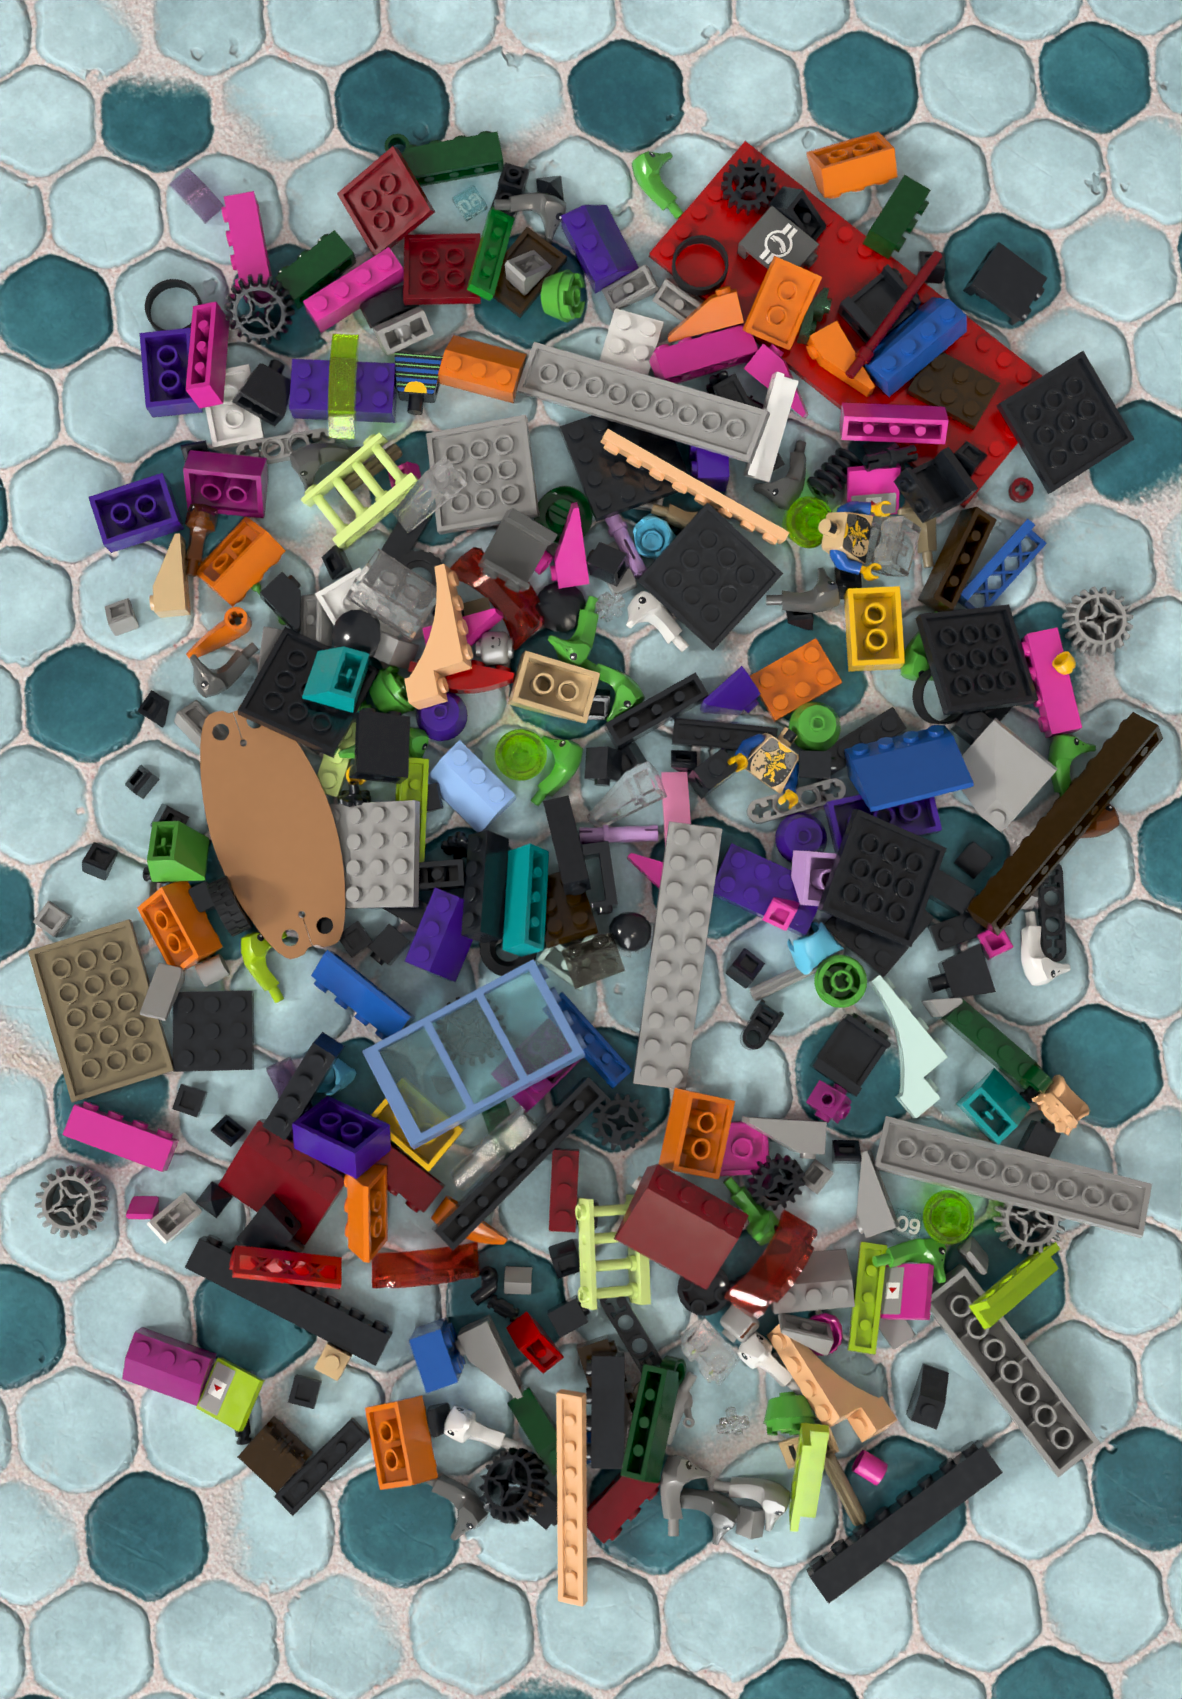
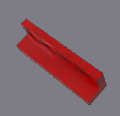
M235 1245L230 1259L229 1270H233V1278L340 1289L342 1285V1257Z

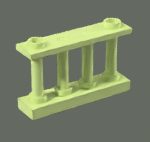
M381 433L369 436L363 442L364 446L318 485L310 486L305 491V496L301 498V501L307 506L312 507L316 504L337 530V535L332 540L343 550L349 548L423 485L413 473L408 475L402 473L382 448L388 440ZM373 454L376 455L396 480L395 486L389 491H384L362 464ZM354 470L376 497V502L369 508H364L342 480ZM334 487L356 513V519L349 525L344 524L323 497Z
M626 1194L624 1204L594 1206L593 1199L577 1198L578 1205L575 1208V1215L578 1220L580 1259L578 1298L583 1308L597 1310V1299L625 1296L629 1297L631 1303L639 1305L651 1304L649 1258L628 1247V1256L626 1258L598 1261L595 1259V1244L618 1243V1241L614 1239L617 1232L595 1233L594 1217L625 1215L634 1194ZM628 1270L629 1283L627 1285L596 1288V1272Z

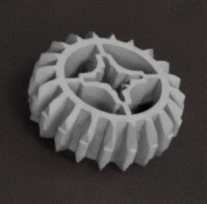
M1091 587L1089 592L1083 589L1080 592V596L1074 595L1071 598L1072 603H1068L1065 606L1068 612H1065L1062 618L1068 622H1065L1062 628L1070 630L1065 634V638H1074V641L1071 643L1072 647L1077 644L1081 645L1079 653H1083L1088 648L1089 656L1095 655L1096 651L1100 657L1104 656L1106 651L1112 654L1116 651V647L1121 648L1124 646L1123 640L1130 638V634L1127 631L1132 630L1133 625L1128 623V621L1132 620L1134 615L1126 614V611L1130 609V605L1123 606L1121 604L1124 601L1123 596L1118 599L1115 598L1116 590H1112L1107 594L1106 587H1102L1099 593L1096 587ZM1090 603L1088 617L1079 620L1081 608L1083 605ZM1103 605L1110 609L1112 613L1106 612ZM1097 617V620L1100 619L1104 623L1098 626L1092 620ZM1116 623L1114 635L1111 639L1105 640L1107 627ZM1083 630L1089 631L1092 635V638L1087 636L1083 632Z
M72 1165L67 1166L65 1171L62 1168L56 1169V1176L52 1173L46 1176L49 1183H40V1187L44 1192L36 1193L35 1196L42 1199V1202L35 1203V1208L42 1207L43 1212L38 1213L37 1217H45L47 1219L42 1224L44 1228L53 1225L50 1230L51 1234H56L60 1230L61 1238L67 1237L69 1233L71 1239L77 1238L78 1232L85 1236L88 1234V1229L95 1230L97 1228L95 1221L102 1222L104 1220L99 1212H106L108 1207L101 1205V1202L108 1201L109 1197H101L100 1192L105 1191L107 1188L105 1185L97 1186L101 1181L99 1176L91 1179L93 1175L92 1170H88L84 1174L83 1166H78L75 1171ZM69 1180L81 1183L88 1191L83 1193L76 1191L74 1186L70 1185ZM60 1185V1200L53 1205L54 1193ZM82 1197V1199L76 1201V1204L62 1207V1205L68 1203L67 1200ZM88 1199H91L90 1211L84 1219L83 1205ZM60 1211L66 1212L70 1219L74 1220L75 1224L63 1221L56 1213Z
M1003 1203L1002 1207L997 1205L993 1207L995 1211L1000 1212V1216L992 1217L993 1221L1000 1222L999 1225L994 1227L996 1232H1003L999 1240L1002 1242L1008 1240L1007 1247L1013 1249L1016 1246V1252L1022 1254L1026 1248L1027 1254L1033 1255L1034 1247L1039 1253L1043 1252V1244L1051 1245V1238L1056 1241L1060 1240V1237L1055 1234L1056 1230H1065L1063 1226L1058 1225V1222L1065 1221V1218L1048 1214V1220L1040 1216L1038 1211L1026 1208L1015 1210L1012 1209L1014 1205ZM1030 1212V1215L1040 1222H1027L1024 1218L1019 1217L1018 1214L1025 1216L1026 1214L1029 1215ZM1009 1217L1015 1218L1018 1221L1019 1238L1010 1227ZM1036 1228H1046L1040 1236L1028 1240V1236H1032Z

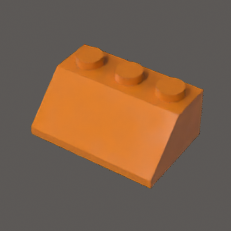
M879 132L806 152L817 189L824 198H838L842 193L862 191L866 186L886 184L890 179L897 178L895 148Z
M453 335L444 351L438 372L440 384L514 404L517 394L516 389L523 373L527 354Z
M245 517L198 566L196 575L233 607L244 599L247 591L254 584L262 580L264 573L271 566L279 562L281 555L286 550L265 529L248 517Z
M176 881L161 887L139 905L137 909L167 965L180 967L185 971L209 958L223 946L219 936L209 922L206 912H199L189 894V889L192 888L189 882Z
M675 1088L659 1165L671 1171L719 1180L735 1101Z
M375 1164L357 1179L345 1174L344 1186L347 1188L344 1209L348 1213V1222L345 1227V1236L348 1237V1248L366 1263H369L388 1241L387 1166Z
M422 1395L365 1408L380 1490L411 1486L438 1478L431 1434L426 1417V1407Z

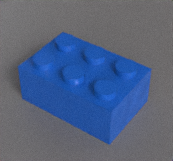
M446 1317L417 1327L409 1339L426 1394L458 1383L464 1369V1364H466L465 1357L461 1356L455 1345V1339L457 1338L453 1323L448 1324Z

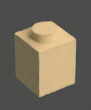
M328 1342L314 1369L338 1381L353 1354Z

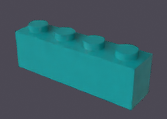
M531 843L508 851L502 950L521 957L544 951L549 851Z

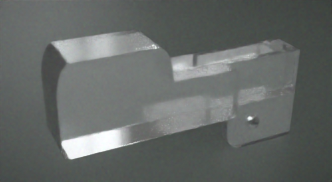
M521 1105L518 1106L451 1171L454 1185L459 1190L462 1189L465 1192L507 1151L509 1153L513 1152L537 1129L538 1125L535 1119Z

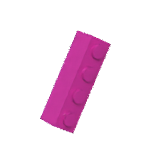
M251 191L224 196L225 207H221L224 222L229 223L230 230L226 231V237L229 247L233 246L234 255H230L233 270H237L239 279H244L246 283H248L247 277L249 274H252L254 281H258L259 273L263 274V281L267 282L268 277L272 276L255 193ZM235 279V285L240 288L238 279ZM252 291L262 298L271 295L265 291ZM244 295V296H243V297H244V300H245L246 303H248V302H247L248 299H247V297Z
M388 247L304 300L305 309L320 333L360 309V305L403 282V267Z
M217 301L193 306L186 391L199 408L220 405L224 401L230 321L226 320V315Z
M737 324L726 327L722 331L716 332L714 330L704 333L701 337L692 339V337L684 338L675 345H660L655 348L649 362L655 378L678 384L747 363L758 351V347L753 335L742 330L744 324Z
M842 403L839 428L841 440L945 444L949 420L946 408L939 406Z
M1058 627L1026 634L1021 639V645L1038 697V701L1033 704L1039 709L1038 725L1040 731L1044 732L1045 738L1054 737V735L1068 734L1080 730L1082 725L1069 674H1060L1052 666L1054 658L1063 652Z
M84 1101L83 1104H75L73 1106L62 1135L160 1172L168 1170L179 1140L172 1138L173 1133L163 1129H158L157 1132L147 1129L149 1124L134 1119L132 1123L123 1120L124 1115L109 1110L108 1114L98 1110V1105Z

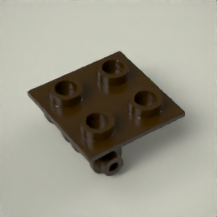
M273 1416L238 1455V1458L277 1494L296 1471L302 1467L313 1451L281 1421Z

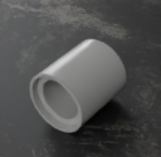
M220 954L195 966L199 978L206 987L230 975L229 968Z

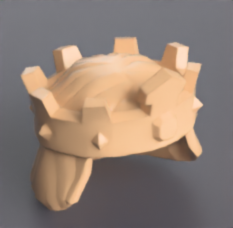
M1055 1075L1052 1079L1053 1083L1046 1092L1032 1098V1101L1036 1102L1038 1109L1043 1112L1051 1123L1055 1124L1056 1132L1069 1136L1073 1128H1077L1078 1121L1089 1115L1090 1109L1070 1089L1063 1076Z

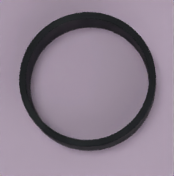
M696 235L685 239L679 244L673 255L672 274L674 280L682 290L689 294L701 296L713 293L721 287L726 279L729 266L727 252L719 241L709 236ZM694 244H706L715 248L721 254L725 264V271L722 277L716 283L707 287H694L684 282L677 273L675 262L678 255L686 247Z
M168 279L159 282L149 291L145 300V313L156 331H163L165 329L158 327L152 321L151 307L155 298L164 290L170 288L186 289L196 296L198 305L202 304L197 291L189 283L178 279ZM191 323L184 328H191Z
M928 669L917 678L912 693L914 708L917 714L928 723L951 724L960 719L964 713L951 714L946 719L938 721L925 708L923 699L924 688L932 676L931 670Z

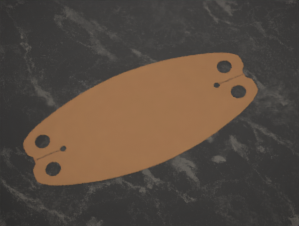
M238 710L231 713L217 711L209 714L202 727L200 743L203 803L216 855L225 876L227 875L235 896L266 941L279 954L288 959L304 955L307 949L314 945L324 948L338 943L345 922V880L342 853L330 805L309 760L297 741L262 725L259 728H251L247 724V719L238 715ZM218 724H224L229 729V735L224 740H217L213 736V728ZM242 739L247 741L245 746L240 744ZM300 911L305 913L303 918L298 916ZM322 917H327L333 922V929L328 934H322L317 930V921ZM288 929L295 930L298 933V942L293 946H287L282 941V934Z

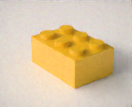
M900 586L847 589L844 594L848 672L901 669L905 664Z
M402 1078L397 1084L421 1133L451 1117L406 1078ZM386 1098L371 1115L389 1124L390 1139L428 1172L465 1130L463 1126L458 1125L420 1147L413 1149Z

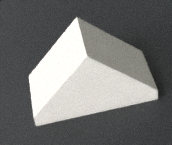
M184 1192L151 1219L147 1225L166 1244L176 1238L202 1213V1210Z

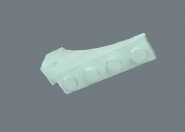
M876 975L868 983L878 995L888 1013L899 1049L900 1090L895 1098L912 1118H918L940 1099L936 1093L939 1091L936 1084L930 1078L925 1080L924 1077L948 1058L944 1053L946 1047L937 1037L933 1039L928 1034L927 1030H929V1027L922 1018L918 1017L916 1019L910 1012L912 1009L910 1003L903 996L899 998L893 991L895 986L886 976L882 978L880 975Z

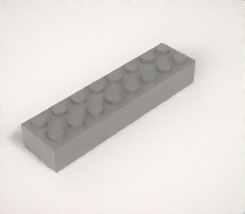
M958 1264L945 1275V1283L936 1282L933 1284L930 1313L1055 1475L1060 1477L1101 1443L1004 1317L990 1328L984 1329L969 1305L985 1292L966 1267Z

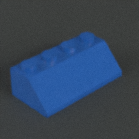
M930 298L885 336L873 351L874 356L869 363L863 365L871 381L890 397L967 332L966 314L949 299Z
M327 950L311 975L316 979L313 983L324 993L328 990L337 996L334 1001L345 1010L350 1007L357 1012L354 1017L365 1026L369 1023L377 1029L375 1034L382 1040L408 1027L415 1019V1016L333 951Z

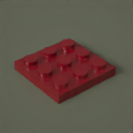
M394 146L337 193L373 256L388 247L390 249L435 213L399 149Z
M481 234L407 235L404 238V305L481 304V297L467 290Z

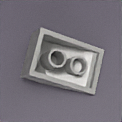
M490 1314L462 1327L457 1336L458 1341H456L461 1356L466 1355L469 1362L515 1398L523 1397L524 1385Z

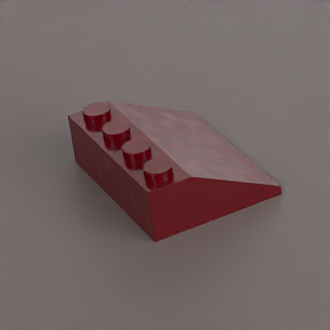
M265 1119L258 1120L218 1186L256 1212L274 1194L301 1223L300 1229L293 1237L306 1245L344 1189L345 1174L294 1149L292 1137L288 1136L286 1140H283L263 1127Z
M656 1164L647 1167L614 1239L706 1290L738 1241L749 1215L665 1167Z

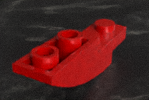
M420 659L417 662L410 661L408 669L410 675ZM471 660L472 669L445 676L449 691L455 694H475L492 691L514 683L515 673L510 672V668L496 665L495 668L485 667V664L478 660Z

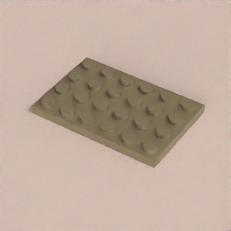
M128 919L28 951L72 1103L174 1071L172 1056L161 1020L140 1015L150 981L132 920Z

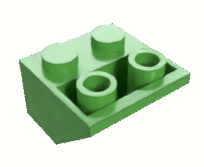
M180 821L153 822L147 856V864L152 882L205 881L210 845L209 838Z

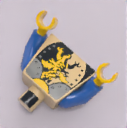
M850 501L838 507L836 512H829L826 515V519L819 523V532L823 534L822 549L830 555L836 568L856 575L862 573L867 581L879 578L871 573V569L875 571L882 569L878 563H873L867 567L863 565L866 563L873 516L870 513H874L877 517L889 516L890 513L884 514L881 511L882 505H891L889 501L877 502L875 505H871V502Z
M785 727L777 739L765 732L764 734H757L743 740L735 752V756L729 758L727 763L731 765L736 762L738 766L735 772L745 769L772 790L780 794L783 791L784 794L778 799L780 805L785 803L786 799L789 801V809L798 803L796 789L799 775V755L790 749L798 735Z

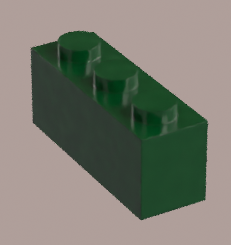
M904 175L871 226L863 244L887 259L891 257L894 250L899 253L906 241V238L903 237L906 232L911 234L918 222L915 219L916 215L922 216L930 202L926 198L931 190Z
M334 230L330 234H324L320 237L317 244L310 250L307 249L300 253L297 260L290 266L286 265L280 269L275 279L277 282H282L281 290H289L287 297L292 298L295 307L300 309L304 305V300L330 285L357 262L354 252Z

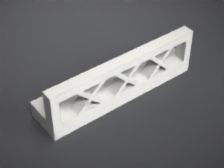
M776 372L772 374L763 409L767 410L770 416L752 464H746L743 475L767 483L772 475L798 384L797 380L784 377L783 373Z

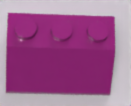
M189 451L183 467L187 510L190 504L199 503L216 508L218 514L264 518L268 487L267 458Z
M141 1327L134 1332L127 1351L122 1379L197 1406L217 1354Z

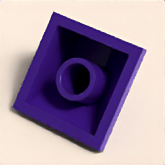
M741 666L703 700L700 711L703 714L740 715L744 711L750 713L759 704L757 699L761 693L747 671Z

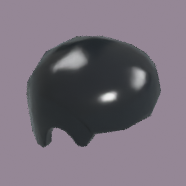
M623 912L611 921L609 925V938L616 948L628 952H636L648 944L651 938V925L642 914Z

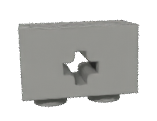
M416 307L372 327L382 352L387 356L434 334L424 310L420 307Z

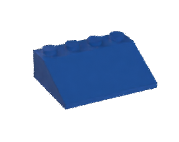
M932 725L928 729L908 731L900 736L892 738L883 737L875 742L859 743L851 748L844 749L848 777L871 812L974 787L973 780L954 736L945 725Z

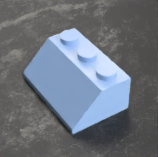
M460 740L439 760L428 775V784L438 783L441 797L476 832L485 831L516 800V795Z

